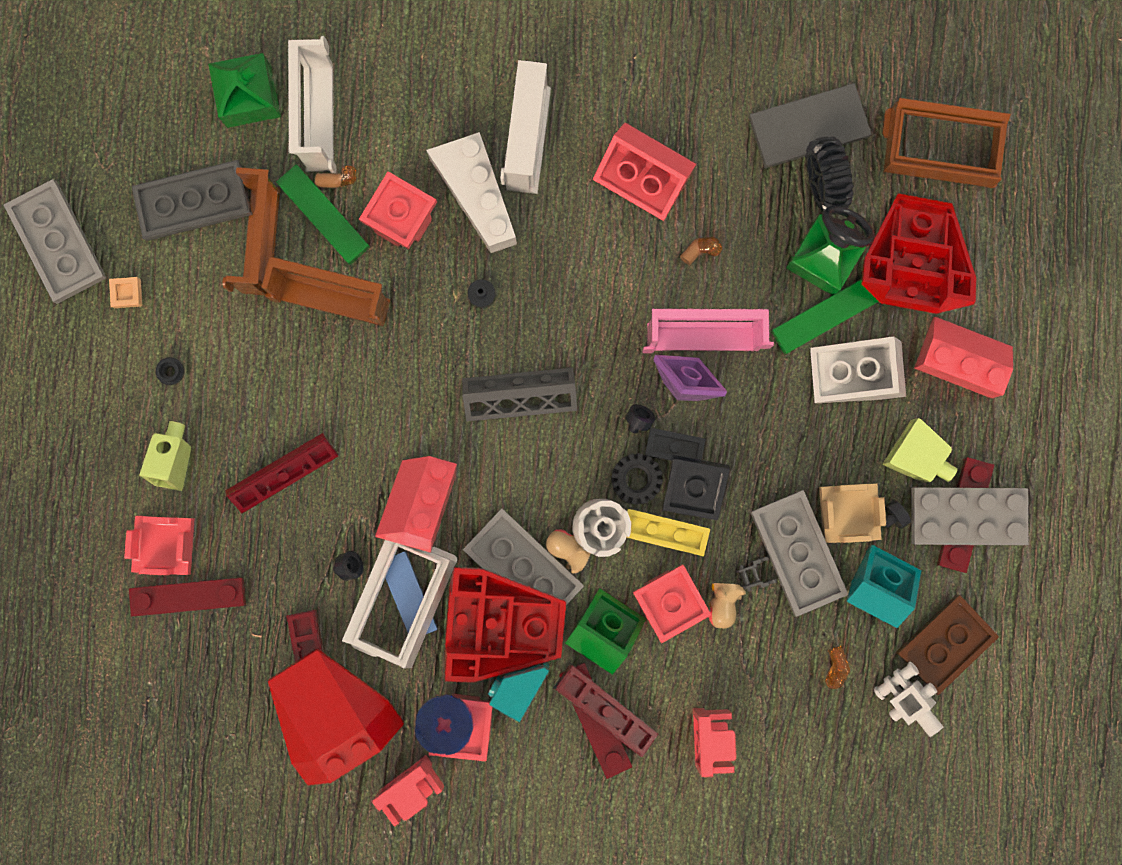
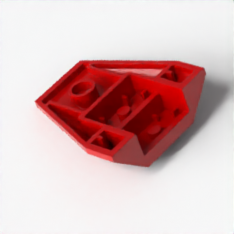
M897 194L863 260L861 284L881 304L935 314L974 305L976 301V275L952 203Z
M453 567L449 586L445 633V681L477 682L561 658L566 601L483 568Z
M318 648L268 679L291 763L307 785L326 784L337 780L381 752L404 725V721L387 698Z

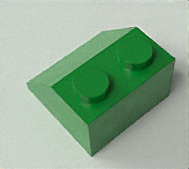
M599 588L574 626L565 644L613 675L627 658L646 618Z

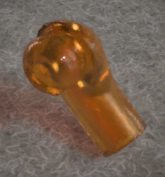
M842 646L828 650L833 665L826 676L825 683L830 689L842 687L850 673V667Z

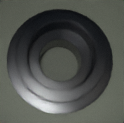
M167 357L162 359L156 366V377L165 385H176L184 377V366L178 359ZM170 367H174L175 373L169 377L167 370Z

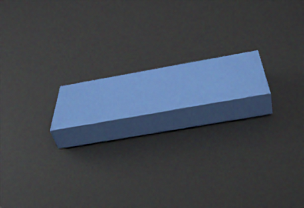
M404 551L394 556L385 578L409 633L424 598V593L408 554ZM434 617L426 634L438 630Z

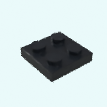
M673 455L662 506L663 511L718 520L730 466Z

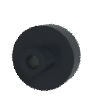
M483 279L476 280L468 288V298L474 307L485 309L494 303L496 292L494 286L489 281Z
M633 404L626 414V420L630 424L628 429L634 434H637L640 430H650L656 420L654 413L643 405Z
M892 500L885 505L887 513L885 527L887 529L893 524L903 529L911 523L910 516L898 501Z
M348 551L336 557L333 570L340 579L350 581L362 575L363 562L356 552Z

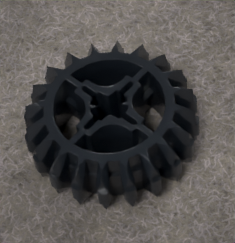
M826 136L809 142L805 155L806 174L817 207L822 212L830 206L849 208L854 195L852 190L854 187L852 183L853 175L851 174L848 156L841 141L835 136Z

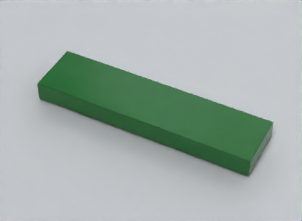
M297 164L276 181L280 188L349 265L370 248L368 243Z
M861 279L778 326L771 332L784 355L879 301L861 284Z

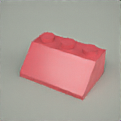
M624 123L614 134L593 180L664 221L697 164L629 124Z
M933 317L914 369L986 397L995 398L1004 395L1012 374L1013 347L938 317Z
M431 456L402 460L376 532V537L431 553L456 478L457 464Z

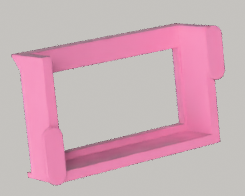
M652 309V319L650 323H647V347H643L642 353H653L654 351H759L760 349H770L774 346V342H769V309ZM658 320H706L753 322H658Z

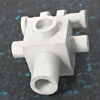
M909 662L902 670L896 669L893 671L894 677L888 675L884 678L883 684L874 688V692L881 700L885 699L889 693H893L894 697L890 702L895 708L889 714L894 721L903 718L909 725L917 720L929 737L943 728V725L931 712V709L936 704L931 696L936 694L937 690L932 683L923 687L918 680L913 683L910 682L909 679L919 674V670L912 662Z

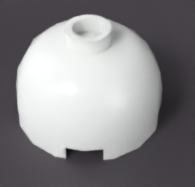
M593 499L584 503L577 510L573 519L572 531L575 540L585 551L598 557L611 556L621 550L620 546L625 542L626 537L630 536L631 521L628 512L618 503L608 499Z

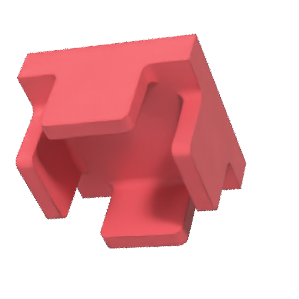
M387 172L359 220L372 228L380 237L398 247L401 245L409 250L414 240L420 241L432 221L430 214L437 200L392 173Z
M135 516L134 530L126 531L125 559H132L131 572L149 575H190L195 518Z
M683 564L671 571L667 570L633 592L661 643L711 616Z
M452 694L450 697L436 695L429 755L487 761L493 707L489 705L490 701L480 700L479 696Z
M693 708L695 766L701 777H713V774L735 772L734 765L731 762L736 760L735 732L728 730V724L725 721L711 722V720H731L732 713L728 709L705 710L704 708Z
M427 755L383 786L372 801L378 811L383 810L393 826L398 825L401 819L404 821L408 820L427 806L428 800L426 798L433 793V790L438 795L444 789V784L432 769L433 764Z

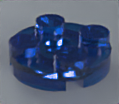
M450 694L435 696L426 701L419 709L415 721V735L420 745L428 752L440 755H452L462 750L469 742L474 728L473 715L469 707L461 699ZM441 717L444 720L450 719L452 722L449 725L451 731H439L437 729L440 724L438 719Z

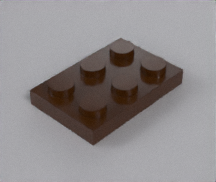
M956 594L896 653L906 664L912 662L919 670L917 676L926 685L932 683L937 690L936 695H939L990 647L999 636L960 595Z

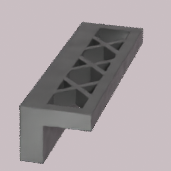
M573 368L462 378V395L466 422L577 411ZM570 393L571 402L558 403L554 400L558 394ZM537 396L543 400L539 405L534 406L526 403L530 397ZM510 399L515 403L511 408H502L498 405L502 400ZM482 402L487 407L483 411L471 412L470 403Z

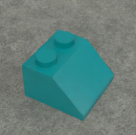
M871 544L850 584L846 602L898 628L915 609L922 570Z
M544 662L505 673L503 678L497 676L488 693L492 697L489 705L520 723L549 672V664Z

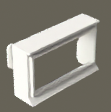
M321 36V40H288L289 153L296 154L306 166V172L330 171L332 174H336L333 136V64L328 56V42L325 36ZM300 62L304 68V147H301Z
M518 60L505 168L501 169V184L505 185L506 182L508 191L538 193L551 87L547 86L546 63Z
M385 540L342 641L351 644L353 648L370 656H379L404 669L412 668L452 574L453 567L457 563V557L436 547H433L430 553ZM398 547H401L438 564L399 655H396L361 639L360 636Z

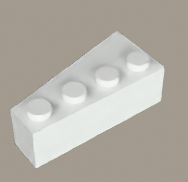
M480 132L428 149L427 153L430 161L441 175L490 253L517 245L516 236Z

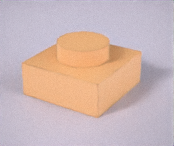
M140 278L109 279L111 307L128 308L142 306Z

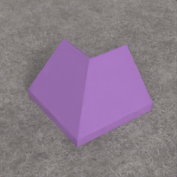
M655 355L653 359L663 383L677 400L702 401L723 397L727 393L726 389L699 358Z

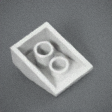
M896 337L810 348L815 403L906 397L902 344Z

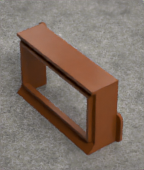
M899 98L892 108L885 111L882 134L888 139L883 172L995 188L1002 180L1001 170L1006 130L1011 114ZM904 114L994 127L988 169L899 156Z
M236 167V174L243 180V184L251 190L250 206L252 215L249 216L243 277H223V288L229 292H233V289L236 288L243 294H269L261 287L269 257H274L280 187H276L268 178L269 170Z
M271 256L269 257L261 287L269 293L265 297L273 302L281 303V301L380 326H384L390 304V299H387L382 294V284Z

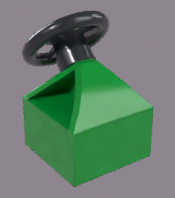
M842 206L827 207L823 214H819L811 224L786 269L833 296L843 287L866 246L873 243L875 238L874 231L871 225L855 211ZM838 214L847 217V219L840 220L832 218L831 215ZM855 223L863 229L866 237L857 229Z

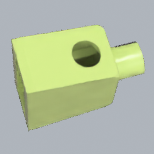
M919 418L910 420L883 462L884 466L923 483L931 482L936 475L944 481L950 482L957 472V468L946 461L952 448Z
M169 421L165 435L157 433L152 435L139 476L154 486L178 491L183 490L191 452V446L182 439L185 430L184 424Z

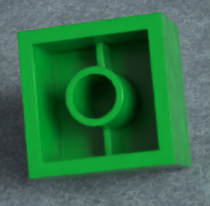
M264 53L208 64L218 118L227 128L281 117L271 64Z

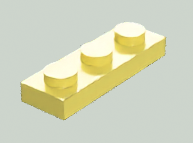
M627 509L631 521V534L627 538L704 556L710 533L709 528Z

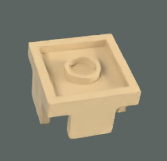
M877 484L819 487L822 534L826 543L882 540L881 526H886L884 497H878Z

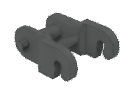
M769 556L751 561L752 565L747 567L740 565V569L736 570V573L741 574L744 583L742 587L747 589V592L751 591V587L757 585L763 588L777 583L776 578L765 582L760 581L756 570L757 564L770 560ZM752 569L756 582H749L747 570Z

